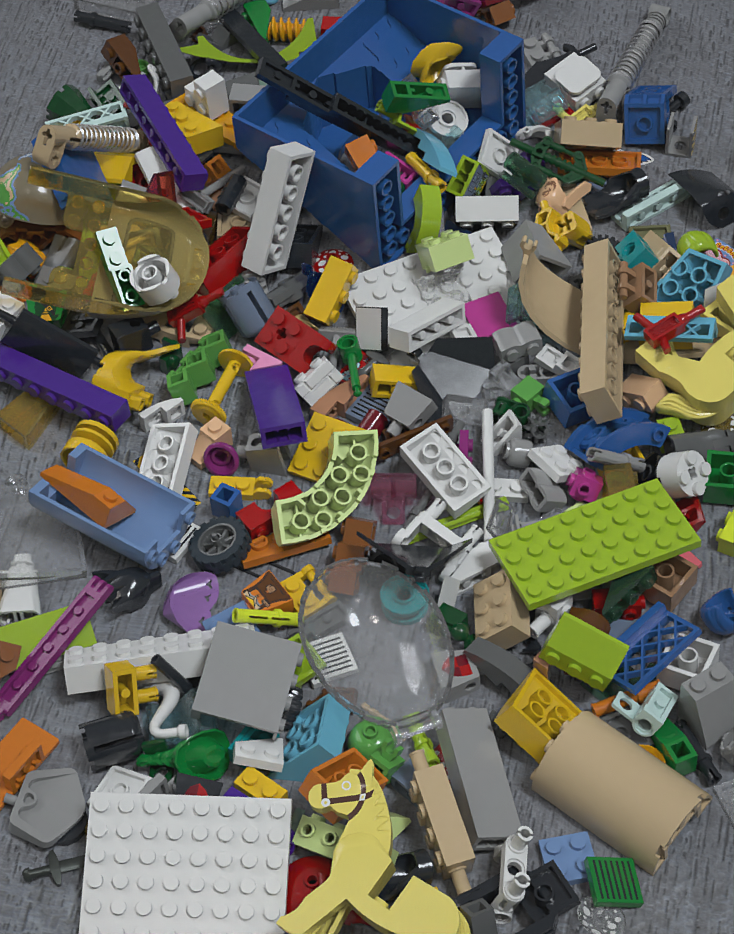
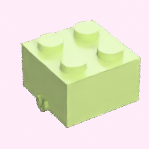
M459 230L443 231L440 233V237H426L421 239L420 244L415 245L422 269L426 270L427 273H430V271L438 272L475 258L468 234L460 233Z

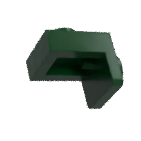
M167 337L162 339L163 347L179 344L176 340H171ZM181 344L179 349L159 357L162 373L168 375L171 370L179 366V362L183 358Z

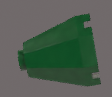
M65 84L62 87L65 90L62 92L58 90L46 108L49 115L46 114V118L53 120L92 108L78 88ZM96 115L92 116L91 119L95 120Z

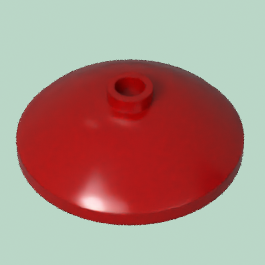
M307 856L289 864L286 915L297 909L305 897L319 887L318 872L326 874L328 877L330 876L332 859L323 856ZM312 880L317 881L315 884H309V883H308L309 881H312Z

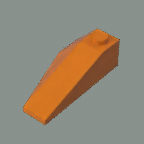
M56 464L40 472V476L44 480L49 482L50 485L94 522L104 528L117 523L136 511L133 506L110 487Z

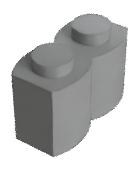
M524 321L513 327L502 328L492 333L493 346L501 362H513L521 356L535 355L543 349L542 338L533 321Z
M527 467L519 477L521 488L529 495L530 503L536 511L559 513L567 503L564 491L541 468Z

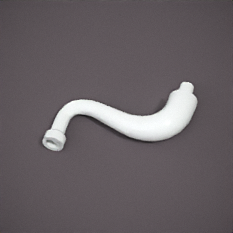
M171 681L137 685V690L156 686L159 693L156 696H163V700L149 725L151 735L158 739L189 738L187 724H180L176 728L160 729L162 723L177 706L180 699V689Z

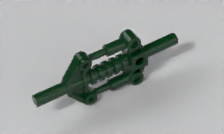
M545 136L535 147L515 138H512L509 143L510 146L531 155L529 167L531 173H540L549 178L555 177L561 181L563 187H568L583 179L601 187L605 184V179L587 171L585 158L581 151H576L575 153L569 151L564 146L553 142L550 136ZM552 149L573 157L574 165L565 159L562 160L561 157L552 156V153H547V151ZM544 161L546 164L554 165L555 168L559 167V170H565L564 172L568 174L559 176L553 173L552 170L541 166V163Z

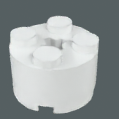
M157 254L147 255L137 262L138 266L135 270L132 268L129 277L130 283L149 306L163 304L178 296L180 277L165 257H160Z
M696 451L673 452L664 455L660 459L656 473L657 478H660L662 486L671 498L693 497L704 494L705 484L708 481V475L711 473V466Z

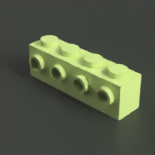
M314 813L311 817L302 815L292 842L301 848L333 860L334 849L346 825L337 822L332 826L325 823L326 818ZM392 848L391 860L395 865L399 852Z

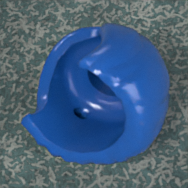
M732 588L720 590L700 608V616L704 624L715 634L729 635L734 633V593Z

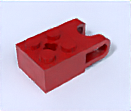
M279 305L254 340L299 373L303 372L304 374L311 368L309 365L317 352L325 351L333 354L337 348V345Z

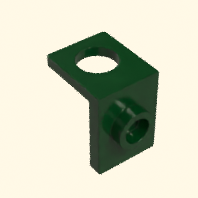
M165 739L145 741L141 745L144 753L147 755L170 750ZM166 765L150 766L149 777L154 778L158 771L166 769L168 772L165 777L168 783L173 778L174 768Z

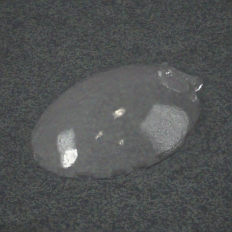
M353 557L336 561L321 569L314 575V580L311 584L305 587L300 599L298 627L305 656L324 688L337 702L357 717L370 724L388 729L396 745L403 743V739L431 729H442L443 724L437 711L445 703L452 688L455 672V653L451 643V634L444 616L432 596L426 589L423 590L415 582L414 577L411 575L409 577L398 571L397 566L383 560L381 564L368 561V557Z

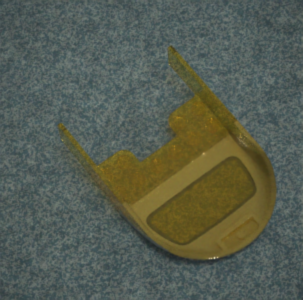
M30 165L28 184L68 194L63 222L67 228L82 232L74 269L64 266L55 267L50 273L48 286L4 276L1 294L86 313L85 317L131 319L152 316L174 309L188 301L199 290L209 266L208 242H206L202 232L203 229L194 216H190L183 210L181 205L159 195ZM116 226L128 263L132 265L133 270L138 266L137 262L147 255L157 254L160 257H165L180 277L178 296L175 299H170L163 304L149 306L146 302L145 305L139 307L119 303L100 259L101 252L94 235L95 232Z

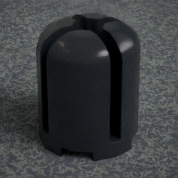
M122 711L123 713L112 714L78 725L79 730L85 729V732L81 734L88 761H94L95 764L91 766L92 771L137 758L143 754L144 751L141 745L145 740L139 719L133 712Z

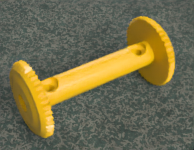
M224 349L219 353L218 361L222 368H224V372L208 400L204 398L195 399L190 406L193 416L205 425L215 416L224 423L226 422L227 415L220 407V404L236 375L245 377V371H250V368L253 366L250 358L243 352L236 349Z

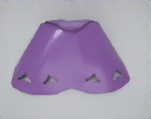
M210 572L190 573L173 583L164 602L163 616L187 633L194 629L206 631L204 626L198 621L202 617H204V620L211 617L210 610L217 602L219 583L216 574ZM210 580H212V589L206 585ZM211 595L209 597V601L207 602L205 596Z

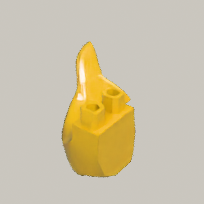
M180 344L148 351H114L108 353L100 361L103 367H100L96 374L93 375L92 384L127 399L130 410L139 412L143 407H151L154 394L144 391L145 386L136 383L132 379L131 368L134 363H143L180 348Z

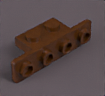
M447 415L430 423L425 422L422 426L410 431L403 429L400 435L395 437L386 432L387 429L382 430V437L385 441L380 442L378 445L376 462L400 453L401 445L435 423L447 435L454 428L452 415Z

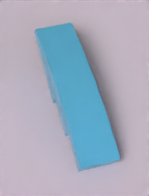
M416 128L417 133L414 136L421 140L418 148L426 152L422 160L439 171L456 177L458 173L454 161L445 145L433 134Z

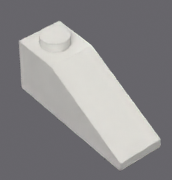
M488 541L481 542L472 548L452 574V578L461 581L457 596L473 589L474 584L503 570L491 551Z

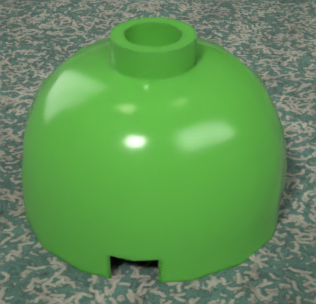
M367 719L356 724L349 732L347 749L355 747L368 760L371 754L382 749L384 740L389 737L393 739L391 744L392 750L396 748V741L393 731L387 724L380 720Z

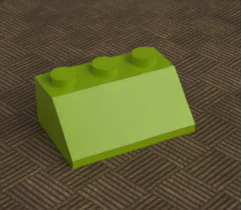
M564 611L548 635L538 657L545 660L548 664L567 672L570 676L576 677L603 692L613 679L630 646Z

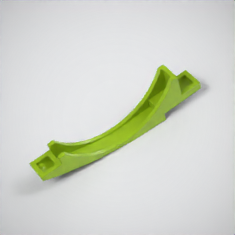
M308 18L296 39L285 49L278 52L286 61L297 58L299 53L304 52L317 40L313 18ZM204 36L197 37L198 45L180 47L182 53L196 57H209L210 59L230 63H259L256 59H242L223 53L210 44Z

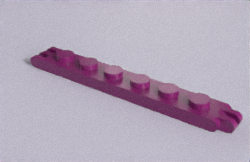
M96 575L93 576L0 689V722L5 716L10 717L110 596L114 590L112 585L107 584L106 581L101 580Z

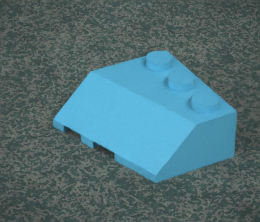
M688 248L671 267L668 274L657 282V302L693 301L694 308L700 304L704 306L705 289L730 277L733 269L723 261Z
M330 692L300 711V714L296 716V720L293 722V727L286 736L289 742L283 749L284 765L282 772L270 771L268 776L271 779L303 782L311 769L340 755L346 739L345 734L349 724L351 709Z

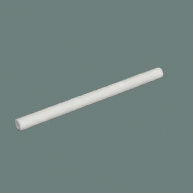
M490 408L482 410L483 478L491 486L488 493L483 496L484 542L495 538L493 410Z

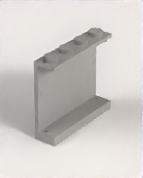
M217 621L190 717L200 720L201 714L267 731L274 733L272 740L276 741L277 733L283 734L286 719H282L284 710L289 712L292 697L288 696L290 688L295 689L299 676L294 674L295 668L302 665L304 653H300L302 644Z

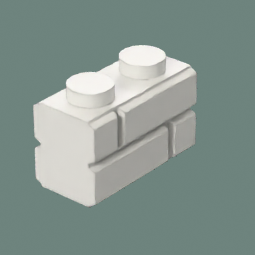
M325 356L314 359L309 365L311 368L305 374L302 372L294 379L295 390L311 407L344 378Z

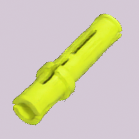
M234 608L232 611V621L234 623L267 624L280 628L281 626L299 627L302 621L300 612H283L281 609L269 611Z

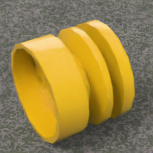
M82 420L78 422L71 438L68 439L63 447L60 456L62 462L67 467L68 454L80 443H83L112 458L119 446V441L115 433L102 423L94 420Z

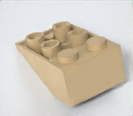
M650 230L643 239L659 259V262L652 267V269L657 271L658 282L668 274L681 255Z

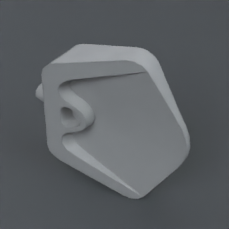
M72 768L30 771L25 776L18 796L6 793L3 801L4 803L14 805L8 824L9 832L42 848L53 846L82 819L86 808L78 773Z

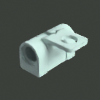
M658 682L651 689L642 705H639L624 692L619 691L611 706L632 722V727L637 734L649 737L664 724L678 696L661 682ZM620 700L627 702L630 710L624 709L620 705Z

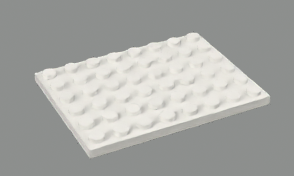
M492 226L468 234L474 259L438 272L430 271V273H427L426 270L422 269L418 253L359 273L356 283L351 285L348 291L349 297L346 301L355 319L356 307H388L389 327L443 297L467 303L499 292L518 324L524 321H533L522 304L519 285L513 282L501 251L503 245ZM447 332L438 338H451V336ZM436 339L420 347L424 354H427ZM397 349L386 357L390 365L416 367L419 364L407 356V352Z
M91 792L79 934H285V931L279 928L276 922L281 916L286 915L292 799Z

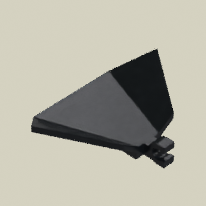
M493 336L437 338L427 354H424L420 348L406 354L419 363L411 372L418 392L432 399L438 407L428 419L429 421H435L451 414L453 422H457L495 373Z
M358 531L356 534L370 546L403 566L406 575H413L415 582L425 583L424 576H430V570L446 562L471 544L473 540L471 538L447 547L375 543Z

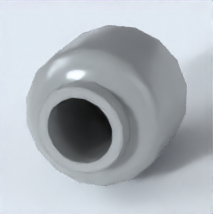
M512 438L509 442H505L502 458L505 459L508 466L525 469L531 462L534 463L527 456L530 449L533 448V443L530 440Z

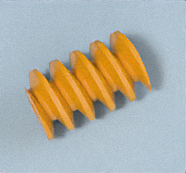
M273 16L269 23L268 40L270 41L273 37L274 41H279L281 37L282 42H286L287 38L289 42H293L303 29L306 19L303 18L302 23L299 24L298 18H295L294 23H291V19L288 17L286 23H284L283 17H280L279 22H276L275 16Z

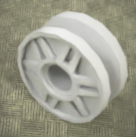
M452 100L449 103L429 107L424 117L425 131L433 134L444 145H452L464 134L469 121L463 106Z

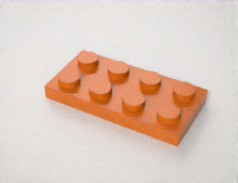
M567 149L574 153L581 151L585 158L587 171L594 175H603L610 178L637 167L641 168L642 152ZM565 153L559 154L562 160L565 159L574 165L573 157ZM558 167V173L563 175L568 174L564 172L565 170H559L560 168Z

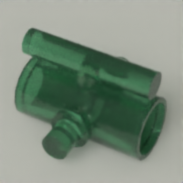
M515 151L506 158L503 165L506 170L512 173V176L505 170L499 175L501 179L530 200L535 197L536 193L530 190L528 186L537 191L547 180V174L535 165L530 164L528 160Z

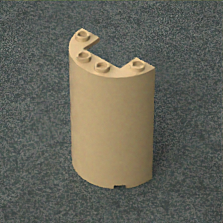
M582 711L571 722L566 720L561 726L560 734L555 740L551 739L545 746L544 752L546 754L530 776V779L533 781L532 790L625 857L633 858L635 864L653 876L667 859L668 848L693 815L697 818L701 815L713 797L592 712Z

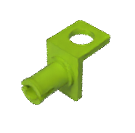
M382 99L377 102L375 106L378 107L375 108L376 112L389 117L392 124L409 130L408 133L412 135L417 133L416 128L401 121L403 113H386Z

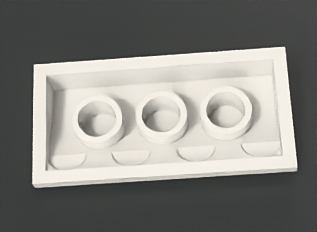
M190 422L152 424L139 473L182 495L198 430Z
M437 423L400 446V456L436 498L441 499L440 503L444 501L447 504L446 510L454 519L476 504L491 489L489 483Z

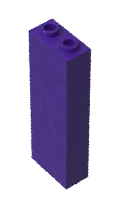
M288 365L245 371L247 391L262 448L268 449L307 442L305 420Z

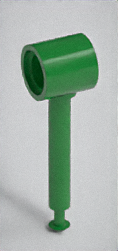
M351 334L344 335L338 339L337 347L342 362L349 367L352 389L354 391L353 395L360 397L362 392L360 391L361 385L357 363L362 360L363 354L358 338Z

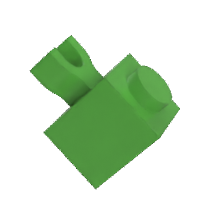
M528 375L511 389V400L527 404L531 411L536 409L544 417L550 412V409L547 407L550 405V400L542 397L545 386Z
M390 737L384 740L382 749L371 754L368 761L372 759L374 766L389 780L387 784L391 782V776L405 762L399 756L404 748L399 746L392 750L391 744L393 739Z

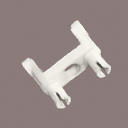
M436 498L426 511L420 512L405 529L401 528L396 533L391 544L408 545L419 532L423 533L440 547H447L473 538L471 544L445 563V568L438 578L443 582L445 575L452 576L472 550V546L484 535V532L480 527L476 531L475 529L478 526L473 524L462 538L457 536L436 520L447 509V504L444 501L439 504L441 499Z
M521 826L516 834L510 835L503 845H498L494 848L493 859L501 864L499 894L491 903L495 912L496 924H507L512 921L513 911L524 898L525 889L530 885V877L526 874L528 842L533 838L531 836L533 831L527 826ZM513 865L517 867L519 873L515 876L511 875L507 866Z

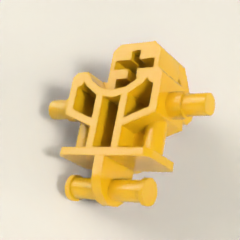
M547 200L540 202L541 211L536 214L534 223L544 227L561 251L567 248L568 245L584 249L586 241L588 239L591 240V237H593L588 222L573 211H568L561 215L552 207H549Z

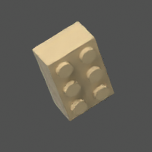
M565 116L555 123L554 142L564 146L565 149L616 151L622 146L623 123H617L616 119H605V121L597 122V118L587 117L585 120H577L575 116Z
M504 570L473 585L475 639L481 637L506 650L531 637L529 610Z

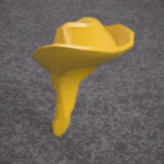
M451 42L433 43L426 46L412 62L410 70L412 77L420 78L419 82L434 83L442 68L450 64L462 52L463 47ZM426 108L418 110V113L424 114Z

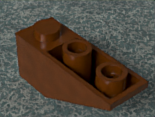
M125 33L107 39L101 53L112 66L115 73L121 79L123 75H141L136 48Z

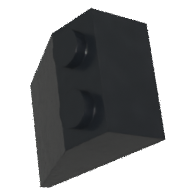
M297 224L286 269L282 270L298 268V270L303 271L309 267L313 268L318 256L323 225Z

